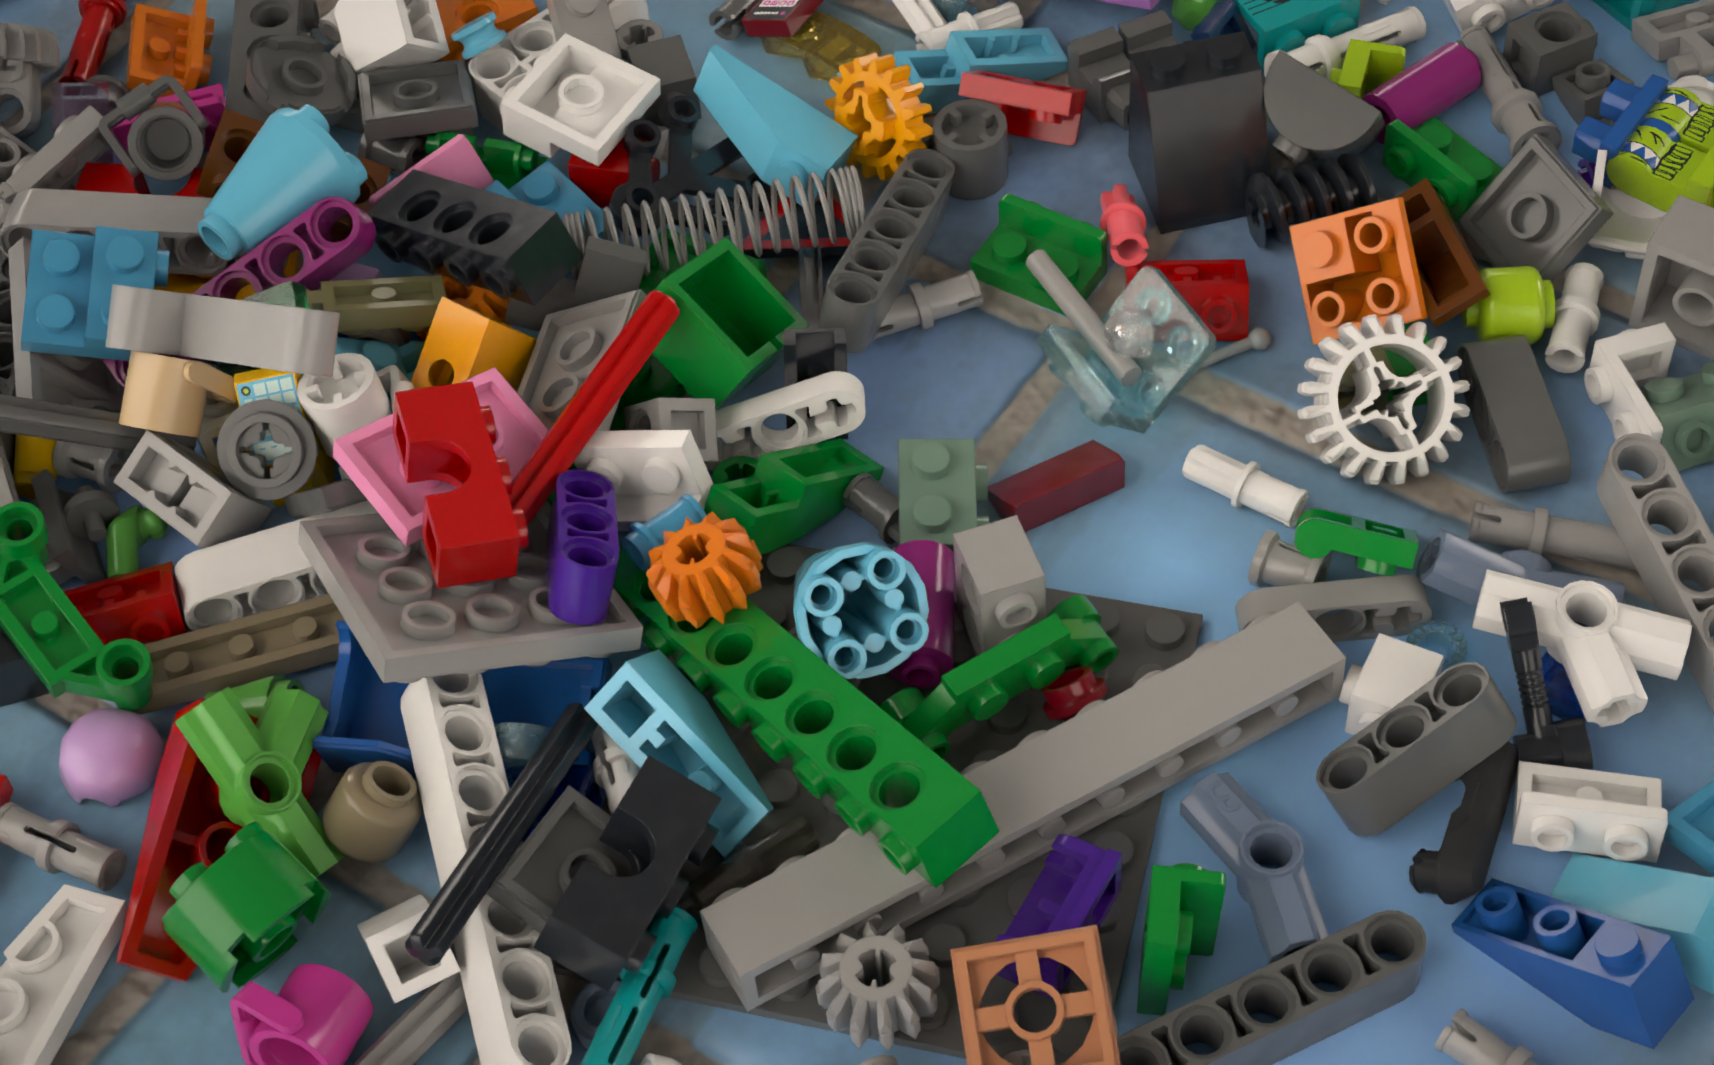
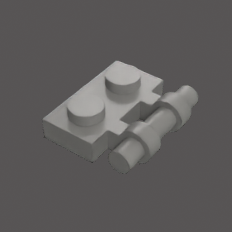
M1702 0L1633 18L1631 39L1658 62L1666 61L1668 73L1674 80L1690 75L1704 78L1713 76L1714 0Z

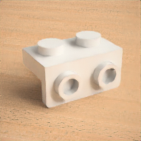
M1519 761L1515 777L1512 844L1537 847L1549 852L1570 851L1608 856L1619 861L1638 860L1657 863L1668 825V811L1662 808V779Z

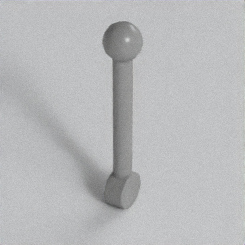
M1256 327L1250 331L1247 338L1179 365L1172 362L1162 363L1156 368V382L1163 388H1173L1178 385L1181 376L1252 348L1258 351L1265 350L1272 342L1271 334L1266 328Z

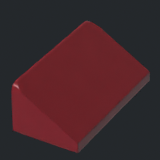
M1091 440L988 486V499L1002 519L1017 515L1026 532L1124 488L1125 461L1115 451L1095 440Z

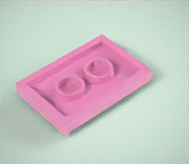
M494 367L463 382L473 381L480 406H490L496 427V442L492 444L496 457H506L511 472V479L513 480L549 430ZM393 413L335 439L332 456L406 547L423 539L425 495L450 492L457 488L449 483L438 480L406 482L393 436Z

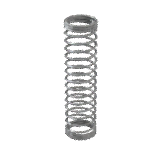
M851 165L850 168L847 166L844 169L839 167L837 172L833 168L828 171L827 199L819 176L814 171L811 172L808 179L809 206L799 177L793 175L790 178V209L780 180L774 178L771 184L772 215L764 189L760 182L755 181L752 189L754 222L742 186L737 184L734 188L735 226L723 189L718 187L715 192L717 233L705 193L700 190L696 198L699 240L686 196L680 194L678 197V218L681 247L669 204L666 198L661 197L659 200L662 250L648 202L643 200L640 203L643 250L648 251L643 275L647 277L650 274L647 221L660 268L665 274L669 270L666 218L680 267L688 263L684 211L696 255L699 256L706 251L702 204L713 245L724 239L721 212L722 201L732 242L744 255L740 198L755 254L760 258L762 255L758 192L765 212L774 251L779 254L781 252L777 209V189L784 209L793 249L798 251L800 244L795 184L803 206L812 246L815 248L818 246L814 181L822 203L830 241L834 245L837 242L832 178H834L839 193L848 239L852 241L866 219L863 195L856 167ZM624 203L622 205L624 245L630 246V228L634 247L641 249L629 205ZM605 206L603 209L605 240L611 241V232L613 242L620 243L610 208ZM588 209L584 212L585 233L581 214L578 211L575 214L570 212L569 215L564 213L562 216L563 224L582 256L584 255L588 237L592 235V237L598 238L592 214ZM582 260L571 269L574 280H577Z

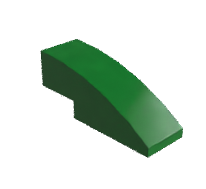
M841 438L760 455L754 476L711 485L704 511L706 515L713 511L723 521L735 518L738 524L745 528L750 540H754L761 555L801 538L833 518L846 508L843 505V500L846 499L843 497V494L848 484L862 473H869L875 480L879 481L884 467Z

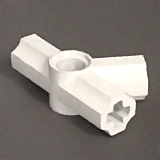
M1487 569L1472 628L1506 636L1499 603L1527 597L1528 602H1532L1539 645L1546 647L1549 655L1557 662L1563 664L1587 722L1597 723L1600 728L1621 724L1629 717L1645 709L1648 697L1636 670L1673 680L1678 679L1689 646L1692 631L1690 620L1619 603L1611 591L1594 581L1580 580L1560 588ZM1575 622H1580L1588 627L1578 625Z

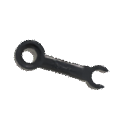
M1527 597L1500 602V611L1507 642L1511 651L1514 671L1517 673L1518 691L1521 693L1519 696L1522 699L1521 705H1523L1522 711L1527 731L1526 734L1513 736V744L1518 752V763L1519 761L1593 770L1590 742L1582 717L1578 716L1553 721L1550 703L1548 702V691L1545 689L1544 671L1541 670L1543 666L1532 602H1528Z

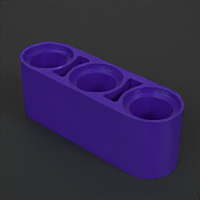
M574 469L564 471L558 475L546 534L549 610L557 618L576 625H593L606 619L619 560L615 488L613 483L605 476L596 472Z

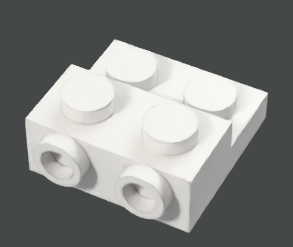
M565 33L550 50H544L537 57L533 69L518 85H512L504 94L500 104L503 135L550 158L559 148H562L599 166L623 139L629 124L634 120L640 119L661 95V79Z

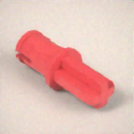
M1114 184L1112 191H1103L1100 196L1102 209L1100 229L1107 233V241L1110 243V254L1113 260L1125 267L1135 266L1146 258L1147 252L1145 249H1149L1148 241L1144 235L1146 216L1143 210L1136 204L1134 196L1128 194L1126 185Z

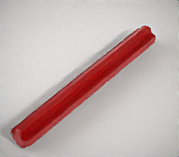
M658 290L648 293L512 480V493L508 497L512 509L521 508L523 510L527 526L554 490L558 475L569 469L680 315V309L676 305V301L669 295H665Z

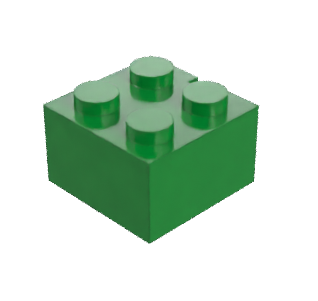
M725 237L663 279L655 290L669 295L676 301V305L680 309V315L654 349L652 355L684 386L686 392L692 398L715 399L716 411L738 394L742 388L747 387L769 370L784 354L783 330L807 329L810 324L736 246Z

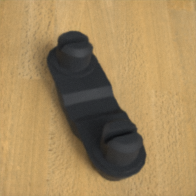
M1508 741L1500 749L1457 779L1462 780L1466 789L1461 805L1451 813L1440 850L1429 851L1421 848L1413 856L1414 864L1409 868L1411 885L1419 894L1423 892L1438 894L1444 904L1453 905L1479 893L1483 889L1517 773L1518 752L1515 745Z

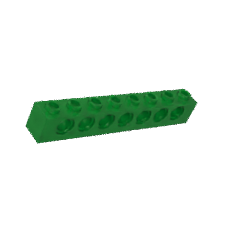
M625 548L619 552L613 588L642 624V641L651 652L660 650L667 658L671 656L677 661L675 667L700 693L709 689L714 694L712 698L716 706L735 727L740 728L744 723L750 725L754 729L752 735L757 743L775 762L779 763L785 757L794 764L792 769L795 775L813 796L821 799L826 793L836 801L834 803L835 809L859 836H864L868 831H871L880 840L877 843L880 850L902 874L907 875L914 869L933 887L937 888L1000 832L980 789L748 598H746L747 610L733 608L728 611L725 616L724 625L714 617H710L698 629L686 620L675 622L671 616L665 613L649 588V579L646 575L647 570L643 571L636 566Z

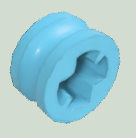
M494 11L472 20L450 35L453 41H460L463 44L464 50L461 55L464 60L478 55L507 37L504 29L499 30L496 28L494 21L497 16Z

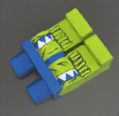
M1655 74L1650 76L1642 88L1615 78L1604 93L1600 103L1599 115L1616 123L1611 126L1586 116L1574 133L1572 153L1596 164L1598 149L1607 150L1603 186L1611 189L1615 185L1625 194L1666 213L1678 195L1714 208V106L1702 102L1694 93L1686 89L1668 87L1669 80Z

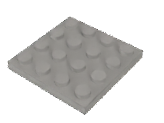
M547 500L527 526L528 546L527 548L519 549L516 576L440 589L436 587L423 539L405 547L379 513L300 521L299 546L383 683H414L422 678L457 673L476 675L484 673L488 669L519 665L543 666L551 661L580 657L605 658L613 653L640 650L643 626L614 588L612 589L606 619L600 623L576 625L565 622L550 612L547 594L546 534L552 506Z

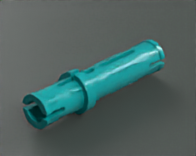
M675 907L668 920L655 913L647 931L658 938L636 975L624 968L620 972L619 976L622 982L602 1022L597 1028L581 1065H629L660 999L669 998L677 982L673 972L691 935L695 933L698 926L697 921L689 913Z

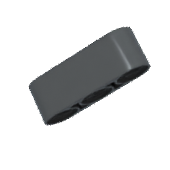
M1522 334L1461 343L1457 350V356L1462 360V365L1458 368L1459 380H1466L1470 384L1469 390L1463 394L1471 410V416L1499 490L1502 493L1567 484L1571 477V456L1568 442L1527 338Z
M1475 662L1455 664L1332 751L1322 760L1318 767L1316 781L1349 831L1357 836L1368 837L1377 835L1389 829L1505 745L1516 730L1517 719L1484 666Z

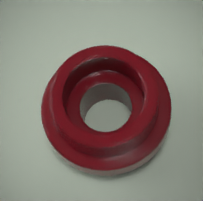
M1090 666L1076 667L1063 672L1053 683L1041 689L1046 699L1042 708L1048 719L1056 720L1063 718L1064 722L1075 717L1089 703L1101 700L1107 694L1108 687L1103 678L1095 677Z

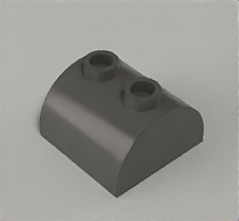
M1279 50L1269 67L1264 84L1266 110L1270 120L1279 132L1278 137L1272 144L1277 149L1276 152L1297 165L1306 162L1310 163L1312 160L1318 161L1327 157L1337 161L1341 154L1354 152L1358 155L1370 147L1386 126L1381 111Z

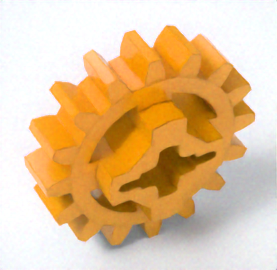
M871 53L854 58V61L839 66L841 76L831 78L829 81V85L836 93V96L825 99V105L834 111V121L858 136L847 159V165L850 167L851 165L858 166L862 164L863 177L870 178L878 175L880 180L892 178L902 160L910 151L928 149L921 138L933 135V128L924 123L923 115L931 112L932 108L930 104L920 103L918 95L921 94L924 85L922 82L911 85L908 81L911 67L908 64L895 68L894 55L888 54L878 57L877 53Z

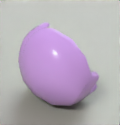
M119 708L94 709L76 719L62 738L59 758L60 780L70 797L77 803H81L87 798L101 801L114 808L121 801L146 792L156 779L164 752L163 743L157 728L146 717Z

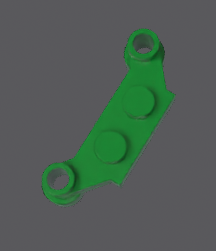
M12 502L0 508V626L55 699L65 692L112 701L119 708L128 711L143 708L149 703L153 694L151 683L154 678V668L147 648L139 641L133 639H118L104 645L44 567L48 560L46 548L48 529L42 512L35 505L28 502Z
M1078 594L1056 605L1045 619L942 675L941 683L926 699L918 688L910 687L893 694L883 702L880 708L944 759L951 749V744L946 738L954 730L974 719L984 721L993 717L1005 707L1009 699L1030 687L1041 689L1050 685L1063 673L1066 667L1090 666L1094 674L1099 673L1117 658L1119 649L1100 626L1101 615L1085 595Z

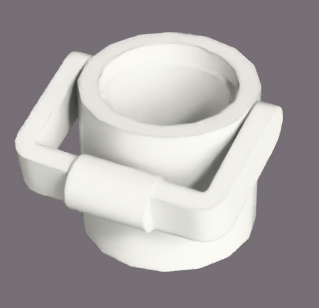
M342 353L335 355L333 377L304 374L298 382L297 396L307 417L313 423V428L326 454L334 459L332 455L335 439L393 414L395 392L412 390L414 386L395 365L387 366L376 372L371 361L363 355ZM388 392H390L391 403L386 394Z

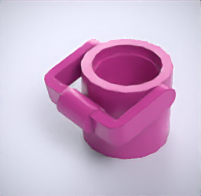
M311 963L297 966L289 974L277 995L259 984L249 981L230 1000L236 1037L242 1058L247 1065H345L371 1021L374 1009L369 996L358 983L330 967Z

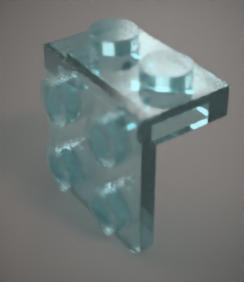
M1145 266L1140 269L1101 318V321L1142 370L1140 378L1132 385L1123 386L1079 331L1050 323L1036 340L1037 344L1051 360L1048 367L1052 374L1062 383L1072 387L1082 400L1079 407L1083 414L1102 428H1108L1112 425L1145 434L1216 346V337L1166 276L1159 269L1151 266Z

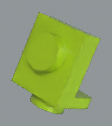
M1350 39L1342 69L1332 67L1329 80L1361 99L1365 96L1366 92H1371L1404 70L1406 49L1402 46Z

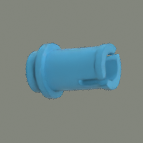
M684 494L676 503L646 523L634 522L629 526L630 534L622 539L623 546L631 560L641 570L646 571L651 567L648 551L664 545L663 531L677 532L682 529L686 516L695 523H700L706 517V513L701 505L691 495Z

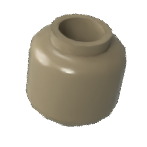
M388 761L362 762L347 769L322 811V827L329 841L345 857L355 861L379 863L387 862L397 856L423 814L422 801L416 782L412 775L404 768Z

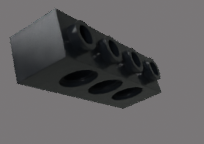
M415 169L367 212L372 218L378 234L375 238L377 246L392 261L396 263L404 261L419 266L429 274L439 273L456 279L464 286L470 287L475 285L491 291L502 299L510 297L533 306L583 259L582 254L557 212Z

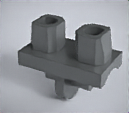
M46 469L32 477L31 482L36 498L29 503L35 505L42 512L48 529V543L46 544L48 560L44 565L46 570L58 585L63 584L74 576L86 584L106 579V573L96 542L103 541L107 537L109 524L120 515L119 505L115 497L106 491L94 490L90 485L79 487L76 493L60 490L56 487L53 474Z

